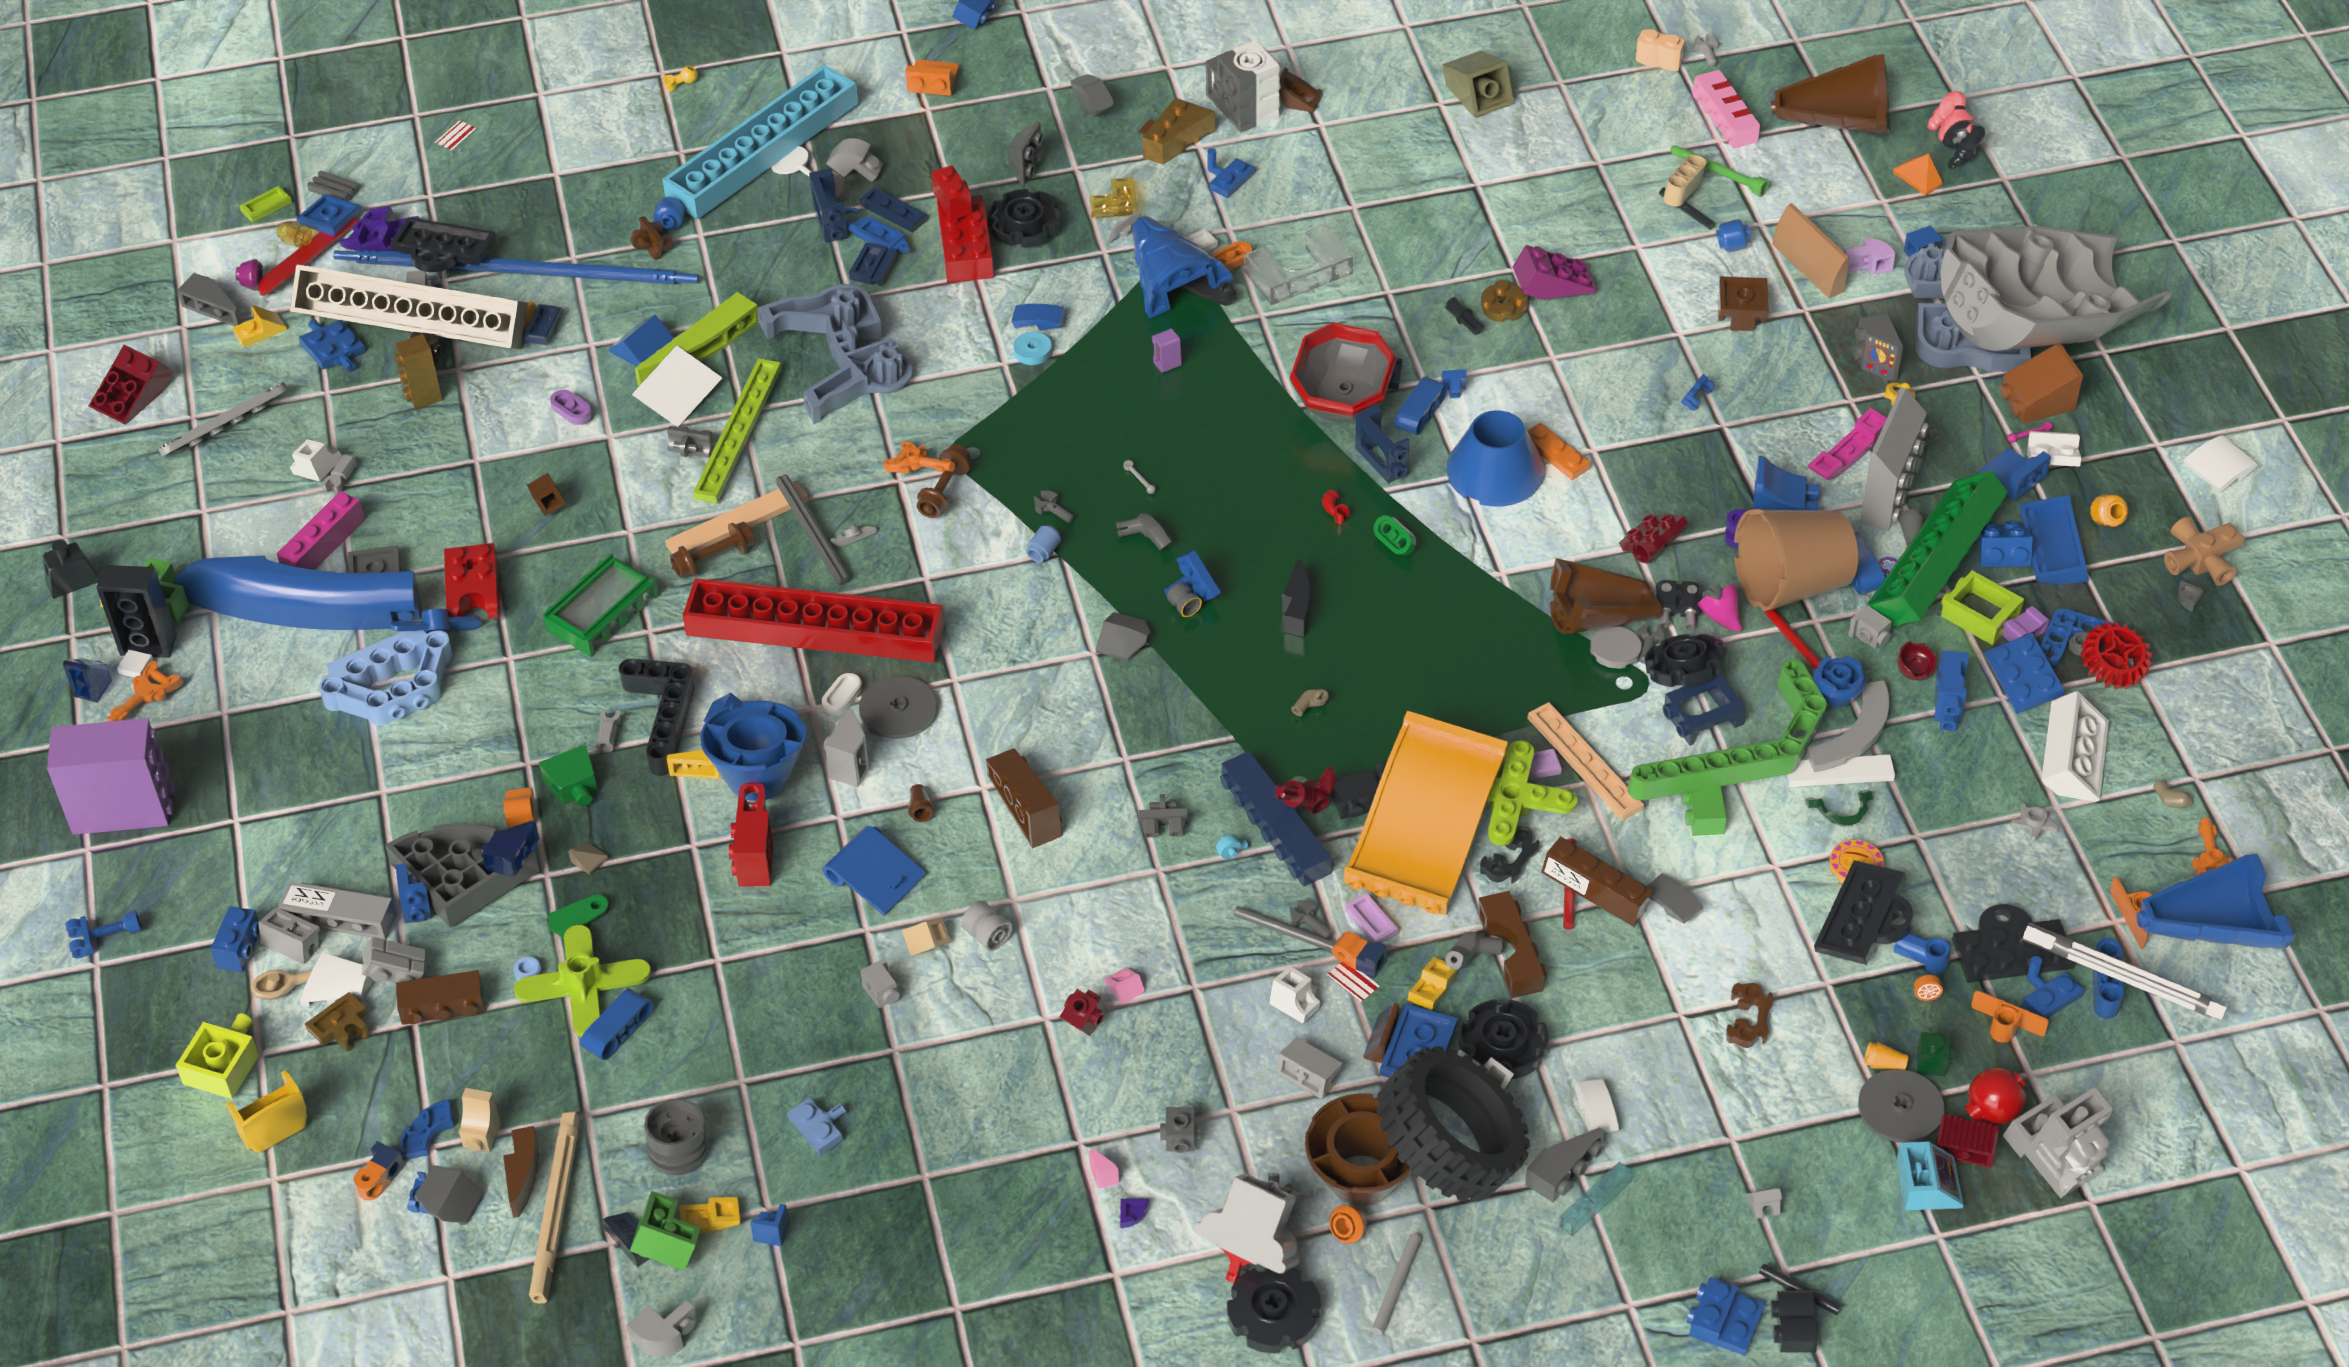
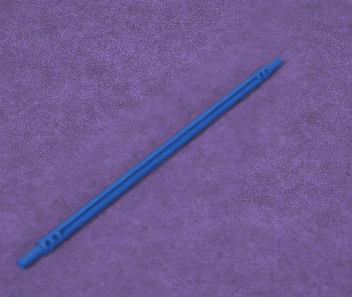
M357 249L356 251L335 250L333 255L336 260L356 261V263L414 267L411 261V254ZM484 258L479 266L457 262L453 267L449 268L454 270L676 284V282L699 283V274L677 273L676 270Z

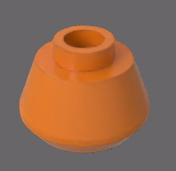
M1349 1205L1336 1207L1329 1217V1227L1333 1236L1344 1244L1357 1242L1362 1237L1367 1226V1219L1363 1211Z

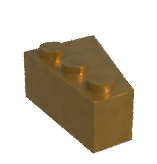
M1175 97L1142 137L1143 158L1164 165L1184 152L1186 146L1191 143L1195 145L1200 142V137L1207 133L1211 135L1215 132V111Z
M421 334L395 343L396 354H394V358L399 369L398 374L404 387L402 391L406 401H411L415 410L443 401L431 349L424 335Z

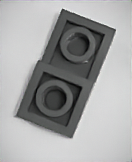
M1663 873L1647 885V887L1653 890L1650 900L1663 906L1668 916L1683 924L1704 908L1702 903L1689 891Z

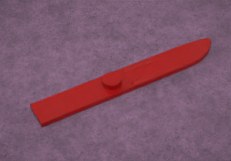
M355 218L335 236L323 232L316 234L261 279L259 294L264 296L280 286L295 274L296 264L307 265L351 230L360 220Z

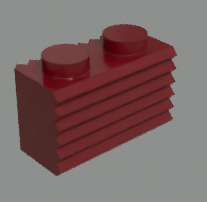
M1945 1114L1941 1118L1936 1146L1954 1156L1956 1161L1992 1168L1999 1127L1985 1121L1976 1123L1969 1119L1964 1120L1957 1115L1947 1116Z

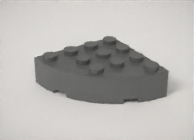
M467 823L442 824L434 826V830L418 833V830L385 844L390 864L395 870V865L406 863L408 874H414L415 883L425 882L430 907L450 928L539 872L533 849L522 840L510 834L507 836L498 833L495 828Z

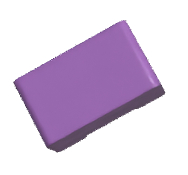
M1172 329L1152 336L1154 344L1153 361L1161 373L1181 366L1180 338Z
M2031 606L2023 614L2005 622L2002 636L2010 642L2033 633L2035 639L2046 633L2050 620L2034 606Z

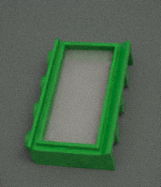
M611 553L604 560L600 561L591 572L583 576L573 588L566 591L555 604L547 608L543 613L546 631L592 657L595 655L592 640L598 636L603 641H608L611 637L609 625L613 621L624 626L628 621L626 610L631 605L639 611L644 608V593L647 592L655 599L659 597L656 579L649 578L613 557Z

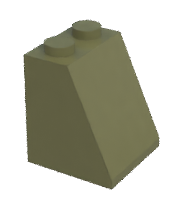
M1480 50L1442 64L1446 86L1473 117H1478L1514 104L1507 61Z

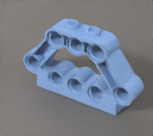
M424 630L403 631L326 664L329 676L322 679L319 684L324 706L330 711L340 710L368 719L374 725H385L434 704L441 698V682L446 666L453 658L448 634L443 631H432L427 634ZM419 665L417 673L410 680L395 681L389 689L384 691L368 689L373 682L390 680L397 672L401 670L410 671Z

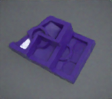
M390 206L371 209L352 227L353 233L348 238H341L339 243L341 247L355 251L361 249L394 252L391 251L390 243L407 218L398 220Z

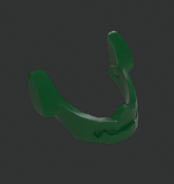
M1869 790L1859 791L1860 808L1858 813L1845 817L1837 815L1835 811L1829 812L1821 798H1806L1805 802L1808 808H1817L1831 823L1848 827L1861 821L1868 810L1867 801L1873 800L1872 791Z

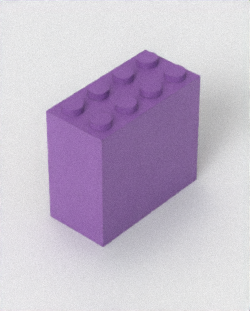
M148 718L51 727L47 770L72 835L168 826L169 815H173V803L170 798L171 795L175 794V784L173 779H169L168 763L163 762L162 746L157 745V731L151 727Z

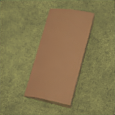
M1792 203L1788 204L1777 224L1772 245L1829 299L1843 293L1850 257Z

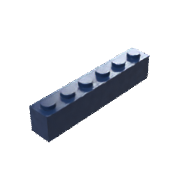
M1247 751L1223 762L1222 775H1220L1223 787L1226 790L1229 789L1233 794L1236 804L1244 808L1251 824L1257 825L1266 843L1270 842L1277 858L1286 863L1290 875L1294 879H1298L1303 887L1330 875L1331 856L1293 807L1287 806L1283 800L1275 797L1276 785L1252 754Z

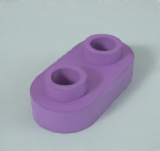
M558 390L551 395L550 402L553 411L570 423L581 425L591 419L590 405L571 391Z

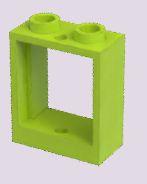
M1972 570L1965 578L1961 577L1952 592L1948 591L1942 598L1941 605H1943L1941 617L1994 645L2002 636L2005 622L2021 615L2024 598ZM1969 592H1972L1998 606L2001 610L1991 620L1960 603V601Z

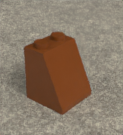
M2055 344L2004 374L2000 393L2002 398L2006 399L2011 406L2013 414L2020 419L2022 424L2075 410L2083 375L2063 346Z

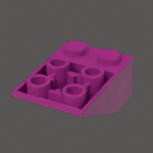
M1525 245L1513 265L1523 294L1545 300L1596 293L1597 291L1587 264L1584 261L1565 257L1558 252L1551 253L1539 246Z

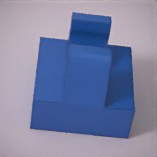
M1466 369L1442 371L1440 382L1448 385L1450 399L1460 398L1459 392H1461V389H1465L1467 381Z

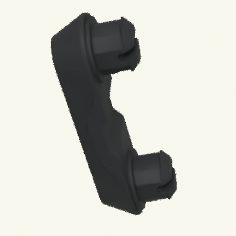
M1201 276L1181 286L1185 290L1224 306L1232 304L1237 296L1232 284L1223 282L1217 288L1212 289L1205 276Z

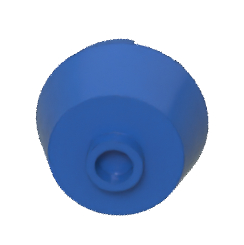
M1845 655L1844 659H1831V656H1828L1819 663L1814 672V682L1825 698L1826 703L1831 706L1843 707L1851 704L1866 685V677L1862 671V665L1850 656Z

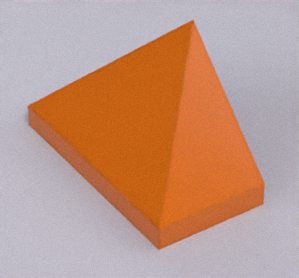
M1929 154L1911 158L1893 169L1894 174L1925 196L1942 186V180Z

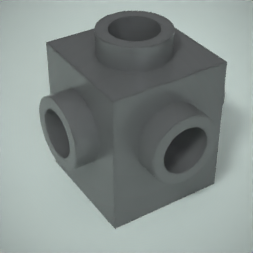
M1166 1107V1123H1160V1140H1166V1152L1184 1153L1186 1151H1195V1140H1200V1123H1195L1194 1107Z

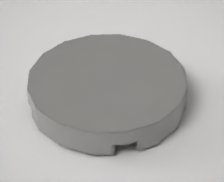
M1611 626L1601 628L1591 638L1590 652L1601 665L1609 668H1626V665L1631 663L1633 665L1638 661L1641 654V641L1634 632L1624 627Z

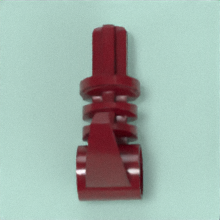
M1330 766L1327 767L1318 783L1314 779H1309L1303 783L1291 780L1285 785H1277L1275 787V797L1283 800L1289 807H1306L1311 814H1317L1330 803L1329 795L1335 783V771Z

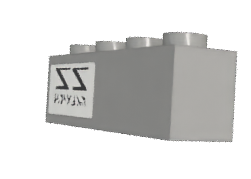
M289 882L278 906L279 909L317 925L322 930L370 938L377 937L384 940L396 917L392 898H387L383 895L363 894L358 891L339 890L333 887L314 886L308 883Z

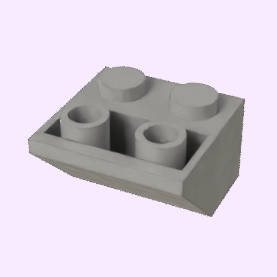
M848 708L843 717L840 716L838 718L833 733L826 737L824 750H826V766L828 767L829 778L858 788L869 770L865 734L853 709Z

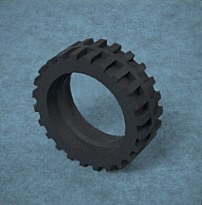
M1434 1046L1432 1049L1424 1047L1420 1051H1416L1381 1086V1091L1377 1096V1101L1380 1102L1377 1106V1115L1383 1118L1380 1122L1381 1129L1386 1131L1389 1136L1387 1139L1389 1146L1395 1147L1399 1153L1397 1158L1402 1164L1406 1162L1411 1167V1173L1416 1178L1422 1177L1426 1181V1186L1432 1190L1434 1188L1440 1189L1442 1195L1448 1198L1456 1195L1458 1201L1465 1202L1470 1198L1472 1202H1477L1482 1198L1486 1199L1517 1172L1528 1158L1529 1153L1526 1150L1530 1147V1139L1525 1137L1528 1133L1527 1124L1521 1121L1523 1114L1520 1108L1514 1106L1512 1102L1514 1098L1511 1093H1506L1500 1086L1502 1082L1497 1077L1493 1079L1487 1073L1488 1069L1482 1064L1480 1066L1473 1063V1058L1466 1054L1463 1057L1459 1056L1457 1050L1451 1048L1445 1052L1442 1046ZM1426 1095L1447 1105L1465 1122L1474 1135L1480 1152L1465 1146L1444 1128L1432 1111Z

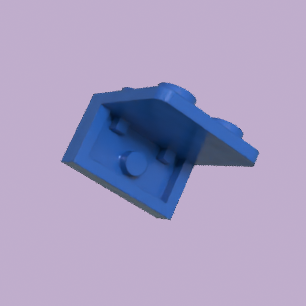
M1990 521L1984 526L1979 537L1980 567L2031 566L2033 537L2020 522L2006 521L2005 524L1995 525L1994 522Z

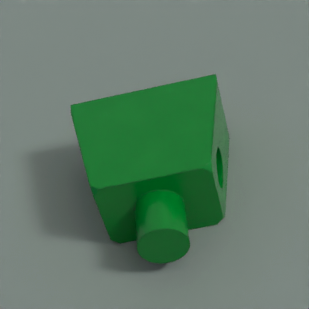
M585 744L539 762L543 781L562 804L576 801L578 806L584 807L591 803V794L596 793L597 785Z

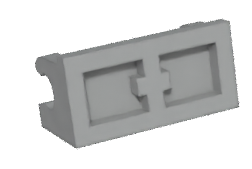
M277 907L259 921L260 944L302 964L309 960L310 946L315 951L318 949V932L320 928L317 925Z
M1296 1037L1279 1053L1276 1073L1318 1098L1323 1099L1337 1083L1338 1078L1334 1076L1342 1069L1343 1063Z

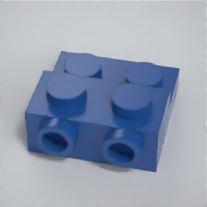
M1710 1277L1707 1284L1701 1283L1696 1297V1300L1700 1301L1698 1308L1692 1306L1688 1314L1687 1323L1691 1324L1689 1336L1746 1356L1764 1311L1765 1303L1737 1293L1738 1286Z

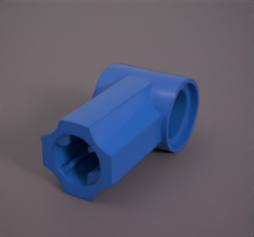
M1909 933L1905 938L1895 943L1894 953L1924 964L1927 971L1940 974L1949 967L1950 945L1942 938H1932L1929 940Z

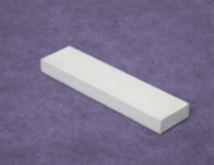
M1890 755L1852 757L1845 760V764L1817 772L1813 771L1809 760H1801L1796 770L1786 776L1789 787L1894 781L1895 773Z

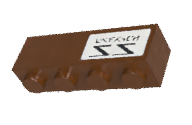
M1561 836L1548 850L1541 873L1633 927L1647 910L1653 890Z

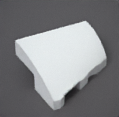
M322 953L309 976L300 1003L305 1007L310 1006V1002L326 1000L327 1004H332L347 992H350L357 1000L362 1001L374 980L371 977L362 975V964Z

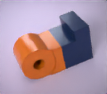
M1350 931L1343 932L1331 950L1337 960L1373 979L1387 961V945L1378 941L1376 944H1372Z
M379 1141L370 1149L373 1155L372 1159L366 1167L358 1170L354 1175L356 1189L359 1196L364 1200L378 1198L405 1166L399 1151Z

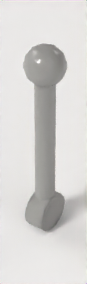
M1130 460L1124 462V469L1131 471L1147 488L1146 490L1149 494H1154L1156 487L1150 485L1133 467V462Z

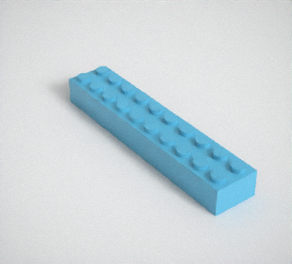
M825 64L663 178L665 197H674L680 200L684 205L685 212L698 220L795 148L805 143L858 104L856 83Z

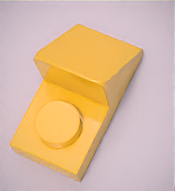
M251 305L254 319L233 327L234 334L243 348L287 330L286 325L276 312Z

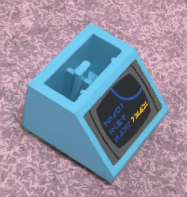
M1930 1142L1900 1143L1896 1165L1905 1210L1963 1208L1954 1156Z

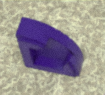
M1121 1199L1120 1228L1132 1227L1141 1222L1148 1213L1149 1199Z

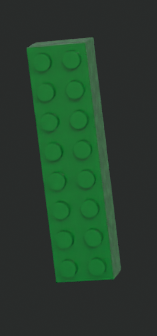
M1992 470L1953 481L1867 603L1868 606L1892 621L1891 627L1894 626L1896 628L1909 622L1916 623L1925 617L1928 607L1936 601L1939 591L1947 585L1948 578L1958 569V564L1962 558L1969 553V548L1973 542L1980 537V532L1984 526L1991 521V516L1995 510L2002 505V500L2008 492Z

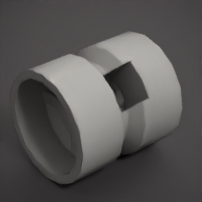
M978 901L971 905L962 917L961 927L972 937L977 938V941L989 951L1000 948L1011 935L1012 924L1002 915H997V911L985 901Z

